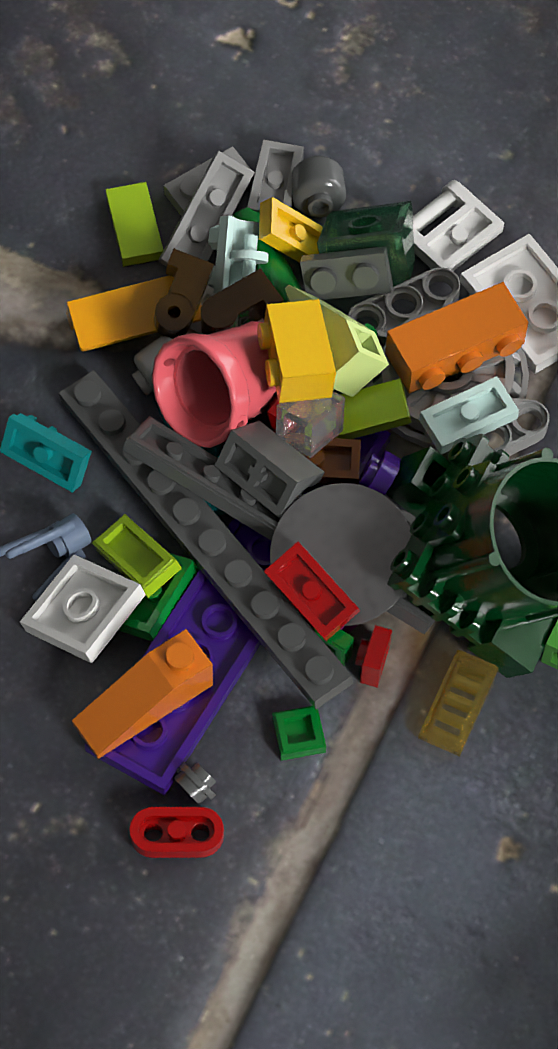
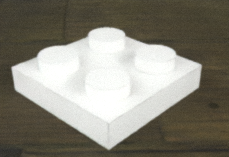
M73 555L20 623L26 632L93 663L146 594L140 584L77 555Z

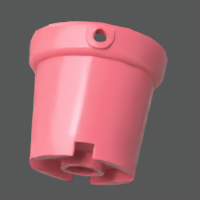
M251 321L242 326L208 335L197 333L185 334L163 344L154 359L152 382L155 400L163 418L174 432L199 447L212 448L226 442L231 430L245 426L249 420L270 408L273 399L277 396L275 386H268L266 379L265 362L269 359L268 350H261L258 342V323L264 322Z

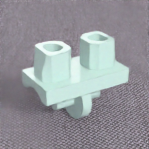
M220 216L219 225L209 229L208 244L212 250H217L216 266L213 267L212 276L208 283V286L214 288L213 293H218L255 272L256 264L268 263L269 254L257 251L258 222L240 220L232 216Z

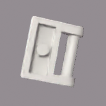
M452 180L442 188L441 195L409 220H401L391 228V233L402 247H408L431 269L442 267L454 271L501 234L504 222L460 182ZM452 206L460 208L426 236L420 233V231Z

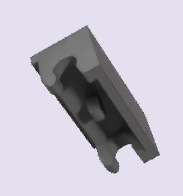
M261 421L231 430L214 465L279 518L283 516L296 500L305 495L303 492L306 488L319 483L325 473Z

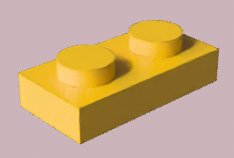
M274 197L260 203L259 240L299 263L302 255L330 252V231Z

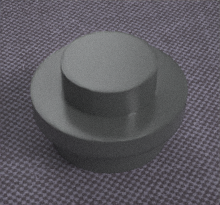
M185 762L179 766L182 771L174 779L199 805L207 797L212 800L216 796L210 789L216 781L198 762L191 768Z

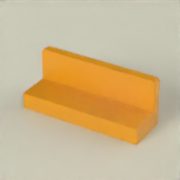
M165 276L68 301L66 315L70 329L75 331L80 350L88 351L157 333L158 331L154 324L156 305L161 298L168 295L174 277ZM201 303L192 323L201 321Z

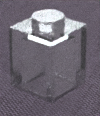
M333 391L332 398L279 403L276 415V434L297 451L312 458L343 431L345 397Z

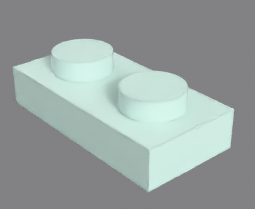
M496 376L421 411L419 421L442 455L450 451L455 443L462 438L467 439L481 433L484 435L518 419L519 409Z

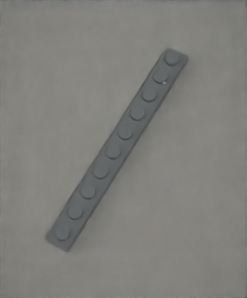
M91 371L59 392L62 404L187 555L195 562L201 572L312 706L318 709L353 684L352 675L283 593L266 576L262 568L201 497L123 450L126 439L140 424L96 371Z

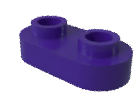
M387 450L381 456L373 453L360 474L361 479L358 484L385 495L400 469L401 459Z

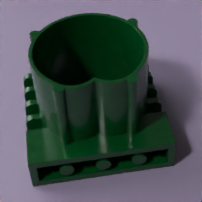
M481 433L467 439L462 438L451 448L448 454L450 462L444 474L431 486L429 491L431 499L426 509L413 521L410 527L412 535L406 547L395 556L391 563L390 570L393 572L387 585L395 591L402 589L409 595L408 601L415 606L423 605L430 610L429 616L435 621L443 620L450 625L449 631L456 637L464 636L470 641L467 649L506 678H511L533 672L558 620V459L553 458V452L550 448H543L508 461L509 454L502 449L493 450L488 446L489 439ZM495 508L503 513L513 525L521 544L520 561L516 566L508 570L501 559L495 540Z

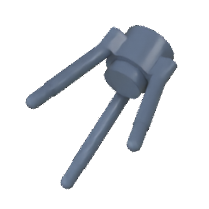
M74 513L42 530L0 546V557L6 555L9 559L24 554L45 543L57 558L62 555L66 556L64 562L33 594L32 598L34 601L38 600L73 555L83 559L86 558L82 548L91 543V537L85 524Z

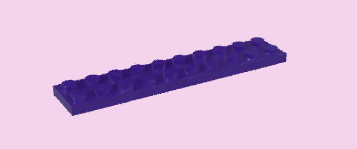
M321 399L311 400L314 413L295 436L323 438L316 401ZM384 430L354 438L361 440L359 481L361 479L360 474L371 455L375 453L381 456L390 442V432ZM314 485L312 487L310 486L306 488L303 493L306 494L314 489L326 485ZM233 518L227 528L262 570H266L271 565L270 549L272 541ZM201 570L198 571L143 657L187 629L213 664V686L99 758L164 796L173 784L174 777L181 771L179 766L183 762H187L261 645L259 640ZM85 744L86 752L95 756L89 746Z

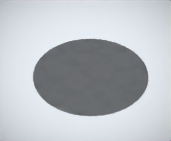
M331 484L306 493L296 500L283 514L272 537L270 562L271 564L274 563L299 541L359 608L360 612L344 626L357 625L370 621L386 612L404 593L402 589L395 591L387 585V582L393 572L390 570L393 559L406 547L412 534L403 513L383 494L357 484Z

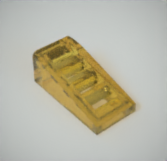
M457 650L418 738L460 757L496 681L499 668L490 662L462 650ZM452 687L475 696L474 702L451 692ZM444 704L467 713V718L465 719L444 710ZM439 720L461 730L459 736L434 726L436 721Z

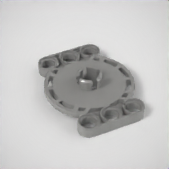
M438 267L392 287L391 293L377 294L356 304L351 308L348 316L354 320L368 316L377 321L378 327L375 330L378 333L377 338L385 354L388 330L458 301L460 291L459 277L448 268ZM435 282H444L452 288V292L448 296L439 297L430 292L429 286ZM407 299L415 305V310L409 314H400L392 308V304L396 300ZM521 347L509 356L502 357L498 355L484 361L480 367L472 372H458L452 375L456 378L462 375L457 381L442 382L435 388L429 390L421 388L410 394L404 386L412 422L408 425L424 432V435L409 430L405 426L391 429L405 440L425 448L431 446L439 453L419 421L420 412L496 376L519 409L518 417L526 413L533 414L540 420L541 426L535 430H526L518 424L516 419L490 431L499 434L504 441L503 445L493 450L502 449L511 456L539 442L547 433L550 415L542 403L526 399L529 371L526 355ZM386 354L385 357L389 365L380 372V379L374 383L371 380L366 387L400 379ZM515 367L520 368L521 387L514 381Z

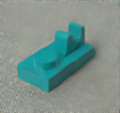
M12 414L8 418L0 452L72 493L82 484L92 451L58 433L55 427L47 428L36 422L37 417L33 415Z

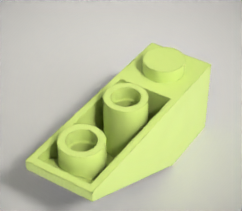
M291 285L285 288L290 302L319 299L336 369L333 390L335 389L353 397L389 365L374 331L318 297Z

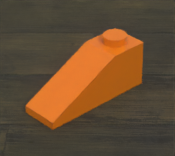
M185 629L147 653L72 720V724L96 758L99 759L213 686V664L188 630Z

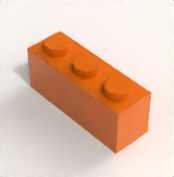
M501 282L388 330L385 354L409 394L421 388L429 390L441 384L445 378L458 372L469 373L480 367L486 360L498 355L505 357L515 353L525 342L529 322L505 283Z

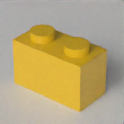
M319 299L266 304L264 323H258L257 327L258 342L261 350H268L269 359L265 362L266 379L269 387H276L279 403L332 398L336 369Z

